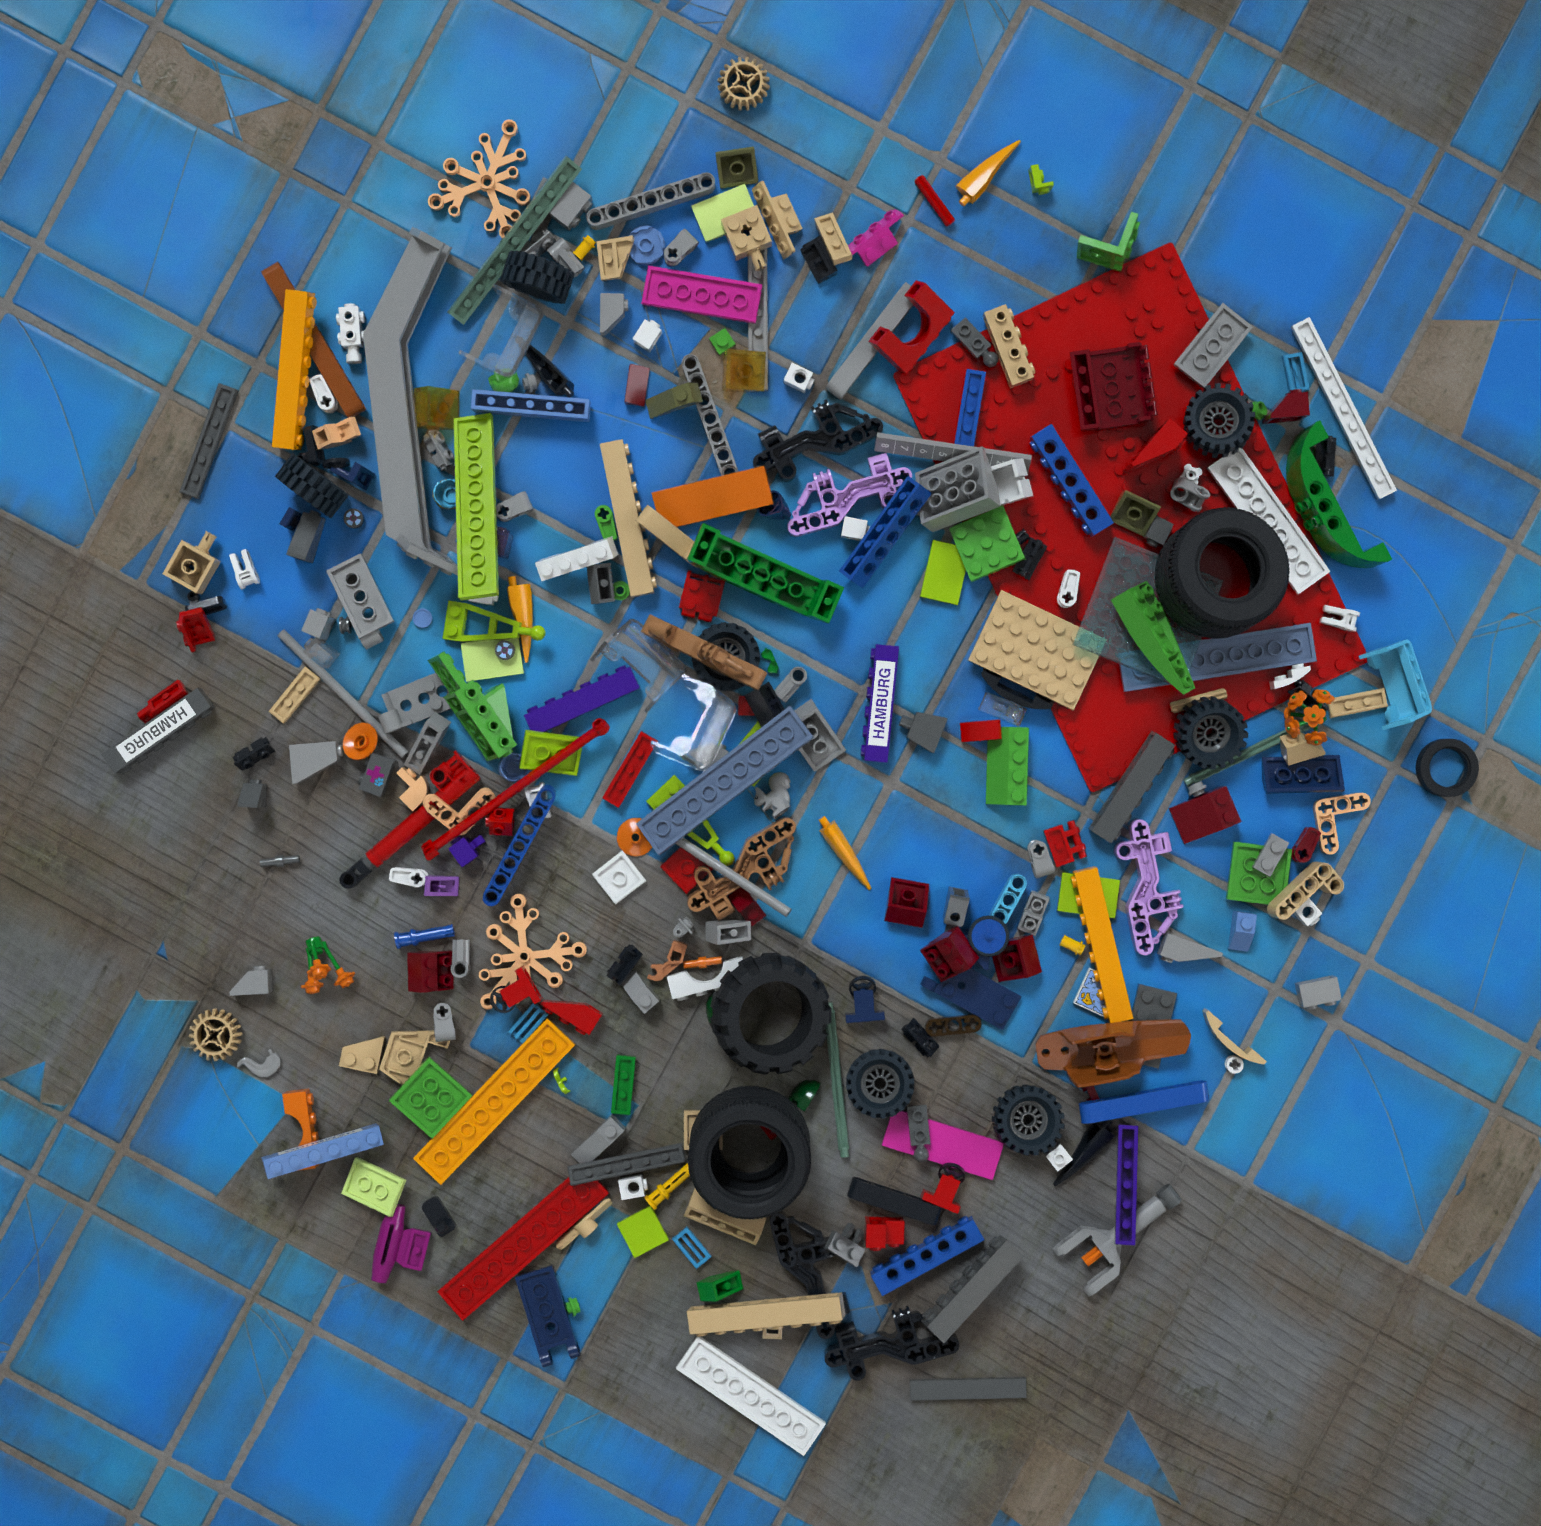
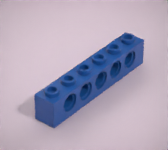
M1050 424L1031 436L1030 447L1035 453H1039L1042 466L1045 469L1048 468L1051 472L1050 478L1052 482L1061 488L1062 492L1060 494L1065 502L1069 501L1073 507L1071 512L1076 519L1079 518L1083 523L1081 527L1085 534H1090L1093 537L1112 525L1114 522L1053 425ZM1046 444L1052 445L1054 452L1051 454L1047 453L1044 450V446ZM1055 461H1062L1064 469H1056ZM1066 477L1074 479V486L1066 485ZM1081 493L1084 495V503L1076 501V494ZM1087 510L1094 511L1095 518L1093 520L1086 517Z
M907 476L839 572L864 588L932 493Z
M964 1216L957 1221L956 1225L952 1227L948 1225L940 1230L941 1233L936 1236L929 1235L923 1239V1243L919 1245L913 1244L906 1249L905 1253L901 1255L897 1253L889 1258L890 1261L885 1264L878 1263L872 1267L873 1270L870 1271V1274L881 1295H886L984 1241L973 1217ZM959 1231L965 1233V1237L961 1240L955 1238L956 1233ZM941 1241L948 1242V1246L945 1249L938 1247ZM924 1250L931 1251V1256L923 1258L921 1253ZM911 1259L914 1261V1265L909 1268L905 1267L904 1262ZM895 1269L897 1274L894 1277H890L887 1275L888 1270Z

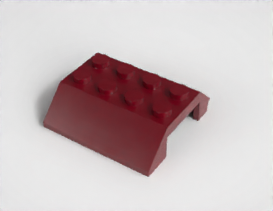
M1135 342L1128 343L1125 347L1091 352L1089 349L1070 352L1081 430H1103L1152 421V416L1158 415L1156 401L1150 402V399L1155 398L1153 382H1147L1148 379L1152 378L1150 362L1144 363V360L1150 359L1148 345Z

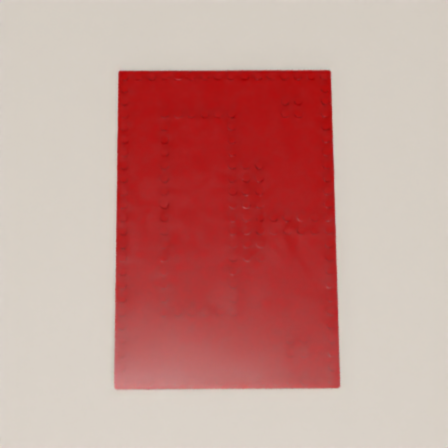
M1167 243L1123 264L1121 272L1112 269L1015 315L1012 321L1014 326H1018L1020 330V342L1026 346L1028 351L1027 360L1033 364L1035 369L1034 378L1029 382L1010 388L999 360L996 366L987 367L983 363L982 356L976 360L960 342L916 362L914 368L907 374L897 371L893 375L922 439L954 444L966 369L986 372L974 447L983 446L987 449L1032 455L1028 475L1024 477L1030 481L1033 496L1003 506L1015 534L1024 528L1029 537L1044 542L1043 544L1047 545V548L1030 580L1012 572L1016 564L988 575V578L997 597L1000 591L1003 590L1107 640L1075 709L1070 710L1056 702L1053 703L1051 708L1090 792H1095L1120 780L1151 731L1156 732L1175 745L1173 754L1181 751L1175 744L1178 741L1174 739L1173 733L1178 731L1173 727L1174 723L1180 722L1176 718L1179 713L1183 715L1186 711L1173 713L1170 708L1171 702L1224 688L1227 692V699L1224 700L1236 708L1243 715V720L1245 721L1289 700L1292 695L1288 693V690L1296 687L1294 685L1295 682L1281 688L1270 689L1269 682L1275 681L1274 677L1286 675L1288 678L1287 670L1292 669L1291 665L1193 681L1195 689L1184 695L1172 684L1123 692L1117 654L1140 650V648L1129 634L1111 599L1147 581L1152 586L1154 594L1160 602L1155 587V566L1163 546L1154 548L1146 544L1147 540L1143 539V536L1116 523L1108 526L1093 537L1090 534L1086 535L1081 527L1083 523L1079 518L1076 519L1071 512L1073 507L1069 501L1065 502L1060 494L1062 492L1061 488L1052 482L1050 478L1051 472L1048 468L1045 469L1042 466L1039 453H1035L1029 444L1031 436L1052 424L1109 516H1111L1120 494L1127 490L1161 506L1156 516L1174 524L1166 541L1189 520L1204 511L1224 507L1235 508L1207 470L1209 466L1222 458V454H1218L1217 458H1212V453L1208 452L1207 456L1202 455V449L1199 448L1198 451L1193 449V442L1189 444L1186 441L1172 455L1169 453L1161 459L1126 474L1122 472L1156 430L1169 418L1184 429L1183 420L1192 396L1195 397L1197 391H1204V389L1173 365L1209 320L1173 243ZM988 330L980 332L991 344V348L988 351L996 353ZM1135 342L1148 345L1150 359L1144 360V363L1150 362L1152 378L1148 379L1147 382H1153L1155 398L1150 399V402L1156 401L1158 415L1152 416V421L1103 430H1081L1070 352L1087 349L1091 352L1125 347L1128 343ZM1227 359L1207 386L1210 385L1212 389L1215 383H1221V388H1225L1226 384H1230V390L1235 391L1236 387L1241 389L1240 395L1243 396L1244 392ZM1220 419L1213 421L1216 425H1223V421ZM1254 419L1253 430L1249 440L1246 441L1242 449L1321 557L1310 532L1304 527V520L1295 509V503L1289 492L1288 485L1257 420ZM1046 444L1044 446V450L1047 453L1051 454L1054 452L1052 445ZM933 460L935 465L944 462L939 460ZM1059 460L1055 461L1056 469L1063 470L1064 463ZM1186 464H1191L1192 467L1202 470L1197 485L1206 488L1210 493V497L1203 502L1200 512L1192 511L1187 506L1173 500L1170 494L1174 481L1182 475ZM1066 477V485L1074 486V479ZM1081 493L1076 494V501L1084 503V495ZM1087 510L1086 517L1093 520L1095 518L1094 511ZM1029 540L1020 545L1022 552ZM1210 542L1203 550L1199 563L1200 574L1206 586L1215 594L1225 598H1240L1247 595L1250 579L1248 569L1242 558L1233 549L1223 544ZM1067 570L1080 572L1077 600L1072 606L1062 608L1057 603V595L1064 573ZM1329 573L1300 594H1296L1288 583L1285 595L1273 613L1248 630L1240 633L1311 623L1317 661L1304 663V667L1310 666L1311 670L1300 680H1304L1312 688L1367 663V657L1359 659V655L1367 652L1357 631H1345L1319 623L1321 617L1341 620V617L1338 615L1323 612L1324 605L1346 609ZM1068 594L1062 597L1065 599V603L1071 600L1068 598ZM1164 610L1178 644L1212 639L1186 631L1183 627L1177 625L1168 616L1166 610ZM1212 728L1206 731V735L1211 734Z

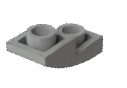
M1031 890L1017 929L1036 936L1050 897Z

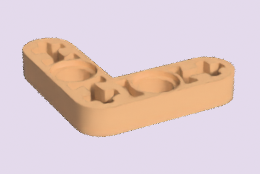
M482 788L459 813L435 794L425 796L423 806L428 813L450 830L456 826L454 820L460 823L470 816L468 811L471 808H481L477 802L484 806L496 796L491 789ZM486 795V796H489L490 798H489L488 800H486V799H483V796ZM429 802H435L439 807L438 810L433 805H429ZM444 811H451V816L448 819L441 818ZM472 825L470 828H468L458 836L465 835L474 825Z
M1366 793L1334 796L1314 802L1316 829L1321 832L1318 840L1319 848L1323 853L1332 855L1339 849L1334 815L1367 809L1371 799ZM1359 796L1365 799L1362 806L1360 804H1352L1353 808L1351 809V801L1359 800ZM1339 799H1344L1347 803L1346 808L1343 810L1337 808V801ZM1330 800H1332L1334 812H1332V808L1324 809V813L1322 810H1318L1322 802L1323 805H1331ZM1324 821H1328L1331 825V829L1328 832L1321 830V824ZM1332 834L1333 837H1328L1329 842L1334 844V847H1331L1330 849L1331 851L1325 848V845L1328 844L1327 838H1323L1322 835Z

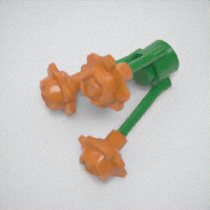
M319 936L306 940L309 968L307 971L308 981L305 982V985H301V988L305 989L307 994L320 992V988L324 986V983L318 980L326 978L331 970L328 964H321L320 959H318V955L323 953V949L336 968L335 972L338 977L334 986L340 985L342 988H345L354 982L353 976L355 972H345L342 967L340 968L328 949L326 941L322 942Z

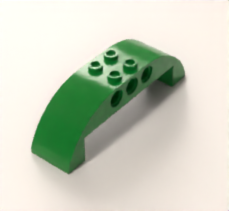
M1319 420L1301 430L1289 450L1286 463V479L1289 492L1295 503V509L1304 520L1303 524L1306 530L1310 532L1315 542L1327 555L1342 564L1357 568H1373L1392 560L1384 542L1364 551L1362 550L1312 454L1311 447L1329 438L1321 421Z
M702 523L687 557L691 564L778 606L824 623L830 622L844 587L829 580H820L720 534V530Z

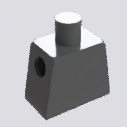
M916 712L913 719L902 715L898 726L908 729L906 738L934 753L947 718Z
M949 886L943 912V922L946 924L945 932L957 926L963 927L970 899L968 890Z

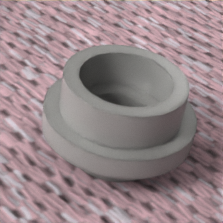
M526 373L525 378H522L524 389L531 393L537 389L536 378L534 374L529 375V373Z
M1202 781L1188 787V795H1193L1194 798L1205 793L1204 789L1207 787L1203 785Z

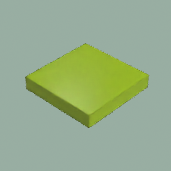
M650 1205L617 1222V1226L634 1258L669 1240L654 1209Z

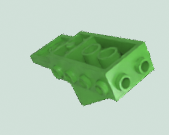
M445 651L427 660L449 692L443 698L485 759L490 761L510 755L513 752L512 748L517 744L512 735L506 691L503 683L491 687L482 693V688L477 682H474V680L464 681L463 673L456 669L453 665L454 660Z

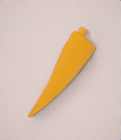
M1020 140L1004 147L987 158L955 186L963 195L959 200L963 207L968 202L973 204L985 192L1001 165L1021 143Z
M516 576L508 577L509 586L507 587V593L514 619L522 623L521 627L532 628L533 606L531 585H517ZM520 634L524 661L528 663L532 637Z
M825 816L821 817L819 822L823 828L819 832L848 870L870 890L871 886L866 874L835 820L829 823Z

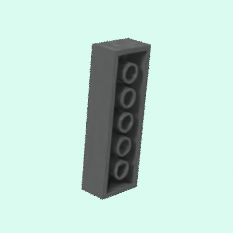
M1001 1235L995 1236L989 1242V1247L986 1251H981L976 1256L975 1263L972 1266L968 1265L962 1272L963 1276L959 1280H954L949 1286L950 1290L945 1295L941 1294L935 1301L937 1304L932 1309H927L922 1315L923 1319L921 1322L943 1343L950 1338L1024 1257L1018 1249Z

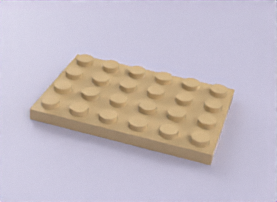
M1001 590L968 661L1070 710H1074L1107 640Z

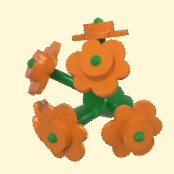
M1316 689L1312 697L1316 698V701L1319 703L1311 708L1303 703L1307 698L1303 691L1294 693L1289 699L1288 707L1284 710V722L1287 733L1292 738H1297L1300 734L1299 727L1308 724L1314 731L1305 734L1306 742L1312 745H1321L1322 742L1327 741V734L1325 732H1318V724H1323L1326 720V712L1321 707L1323 703L1331 704L1335 700L1334 696L1330 695L1326 690ZM1301 706L1304 709V714L1296 713L1295 709ZM1294 717H1301L1304 721L1298 722L1294 720Z

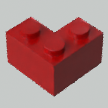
M865 1216L864 1241L866 1248H869L871 1251H881V1248H886V1244H888V1247H899V1244L904 1245V1218Z

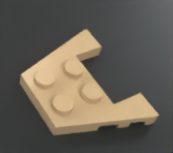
M434 1030L391 1031L379 1070L403 1085L421 1065L428 1043L448 1049L450 1041L436 1042Z

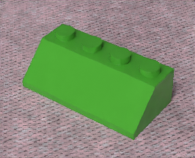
M1001 727L1002 739L987 740L985 804L1027 806L1029 728Z

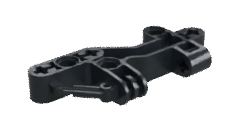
M825 399L824 404L818 403V407H810L819 425L817 431L805 430L783 441L775 425L758 433L765 451L754 457L753 467H759L757 466L758 460L765 461L768 459L767 455L770 454L773 463L771 464L770 460L765 462L766 472L776 468L783 481H792L796 476L793 458L807 451L839 456L844 455L875 439L877 432L882 433L883 423L878 418L870 419L868 414L862 415L857 413V410L842 406L839 403L829 405ZM839 412L853 418L856 416L862 418L864 422L848 431H844L835 414ZM830 414L831 418L826 419V420L822 423L821 420H820V418L823 417V418L825 419V418H827L826 415ZM828 424H834L836 431L829 433L825 427ZM871 424L879 426L877 432L871 430L867 434L869 437H866L865 431L871 428ZM859 432L862 435V440L854 441L851 435ZM846 436L848 437L849 443L844 444L842 450L835 448L837 441L840 444L846 442ZM786 467H790L793 470V474L789 477L784 476L782 470Z
M783 1210L775 1215H771L770 1227L780 1264L805 1284L808 1295L826 1294L822 1274L814 1267V1263L835 1256L824 1249L829 1237H823L821 1230H817L803 1221H797L794 1216L787 1217ZM776 1216L782 1219V1228L778 1229V1223L775 1221ZM789 1224H797L801 1230L814 1236L815 1240L795 1244ZM786 1235L789 1239L787 1242L781 1243L778 1241V1237ZM819 1245V1247L817 1248V1250H818V1252H821V1253L815 1255V1248H814V1247ZM788 1248V1254L791 1257L790 1261H787L785 1258L784 1249ZM804 1249H810L812 1254L805 1257L801 1252ZM842 1292L846 1315L851 1311L846 1292ZM821 1322V1325L816 1326L818 1335L823 1339L831 1338L835 1332L834 1324L826 1322L828 1331H825L823 1322Z
M907 1305L904 1310L902 1308H899L897 1312L894 1309L891 1310L896 1325V1331L892 1334L878 1331L858 1337L853 1321L835 1326L839 1343L828 1346L824 1351L825 1363L829 1367H838L846 1364L850 1378L860 1381L866 1375L863 1359L885 1354L903 1362L916 1365L954 1354L959 1350L960 1345L954 1333L948 1339L952 1340V1346L948 1345V1340L943 1343L936 1335L919 1339L913 1323L921 1322L923 1314L919 1311L910 1312ZM906 1331L913 1333L908 1339L902 1337ZM939 1342L942 1343L943 1349L940 1348ZM931 1344L937 1346L933 1352L926 1350ZM921 1347L923 1348L924 1354H921ZM914 1350L915 1352L914 1357H912V1355L910 1354V1351ZM834 1353L836 1359H832V1357H830V1354ZM860 1366L862 1370L859 1373H854L852 1368Z

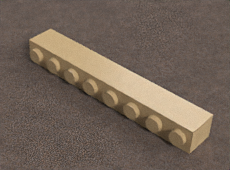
M623 439L601 443L600 448L630 595L634 598L653 594L657 584L655 577H651L650 570L653 569L652 559L647 558L646 551L649 550L648 540L644 539L642 534L646 530L636 521L639 516L638 513L642 512L640 501L635 499V493H638L636 482L631 480V474H634L632 462L628 463L627 455H630L628 443L624 444Z
M839 1292L691 1306L687 1310L690 1334H696V1336L700 1337L706 1336L711 1332H715V1335L725 1334L726 1331L733 1330L734 1333L745 1332V1329L762 1331L765 1327H772L773 1330H777L787 1325H791V1328L801 1327L802 1324L809 1323L810 1326L821 1325V1322L838 1324L845 1317L843 1294Z

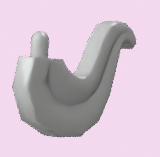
M269 1049L268 1053L270 1056L266 1057L263 1064L245 1057L238 1061L237 1067L243 1064L253 1074L259 1077H268L281 1066V1057Z

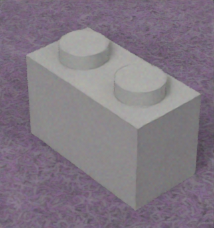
M572 182L549 214L551 218L570 231L572 227L576 228L580 223V216L584 212L587 213L592 207V197Z
M317 608L316 611L310 609L301 631L319 639L327 640L336 619L331 617L332 613Z
M1331 975L1295 983L1299 1006L1306 1008V1010L1318 1008L1317 1005L1325 1004V1006L1337 1004L1336 1001L1342 1000L1336 976Z

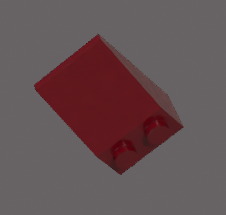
M1227 786L1217 787L1200 796L1168 808L1183 844L1242 822Z

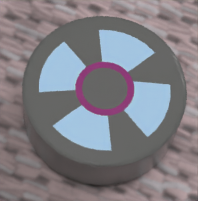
M349 509L344 514V522L350 528H359L364 522V515L358 509Z
M500 641L495 647V654L499 659L509 660L515 654V647L509 641Z

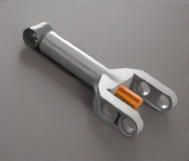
M1166 1184L1156 1193V1197L1154 1195L1136 1209V1234L1165 1213L1166 1208L1170 1210L1182 1201L1171 1184ZM1081 1225L1052 1249L1056 1256L1067 1254L1090 1236L1096 1246L1081 1257L1086 1265L1090 1266L1103 1255L1106 1257L1110 1265L1090 1279L1083 1289L1088 1297L1094 1295L1119 1275L1122 1245L1114 1244L1115 1226L1110 1230Z

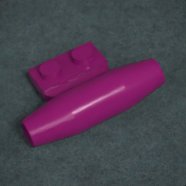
M397 1204L393 1216L385 1215L381 1223L373 1254L372 1281L387 1283L395 1262H398L402 1267L422 1271L431 1232L417 1228L404 1230L405 1206L402 1204Z

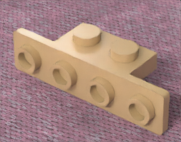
M760 181L752 188L753 196L761 209L762 216L767 222L770 233L777 244L778 251L783 259H786L795 252L789 235L797 233L803 228L787 193L771 198L764 181Z

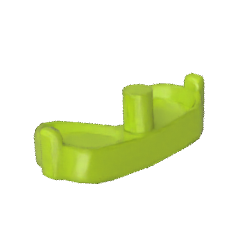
M558 1067L553 1070L554 1078L560 1090L567 1094L570 1090H567L563 1084L567 1078H560Z

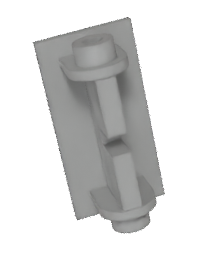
M547 228L541 229L532 237L535 243L532 245L528 240L520 252L540 257L557 241Z
M439 430L428 431V434L423 436V442L430 453L436 450L437 453L432 458L437 468L443 471L449 465H455L454 454L447 447L443 434Z
M680 916L678 919L680 922L673 929L674 936L678 938L685 935L688 931L691 934L694 931L692 928L694 924L687 916L685 918Z

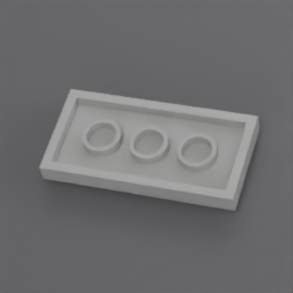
M1222 303L1173 365L1204 389L1253 326Z

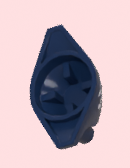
M771 491L774 504L757 508L758 513L765 518L785 520V518L789 519L791 517L789 507L778 491Z

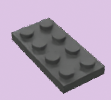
M1138 983L1132 1007L1133 1019L1129 1021L1171 1019L1177 993ZM1161 1058L1147 1060L1143 1065L1159 1069Z

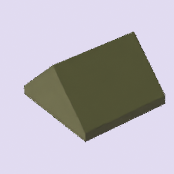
M754 146L715 152L720 188L759 183Z
M1125 490L1120 494L1110 517L1114 523L1144 537L1161 506Z

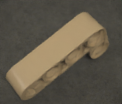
M647 505L636 521L690 563L687 557L694 541L656 510Z
M1312 862L1268 904L1267 912L1273 918L1285 920L1319 888L1325 893L1336 895L1343 891L1344 882L1328 863ZM1321 867L1322 871L1319 875L1318 870ZM1306 880H1308V886H1307V887H1305V882H1306ZM1333 881V887L1331 889L1330 883ZM1294 893V894H1295V897H1294V900L1292 901V900H1291V896H1292V894Z

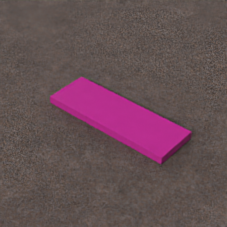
M648 265L641 304L756 324L763 285Z
M902 1110L895 1116H890L881 1145L913 1155L917 1146H910L907 1112ZM928 1119L930 1144L924 1145L929 1152L927 1160L942 1165L945 1163H955L960 1165L965 1172L993 1180L1004 1146L1003 1142Z

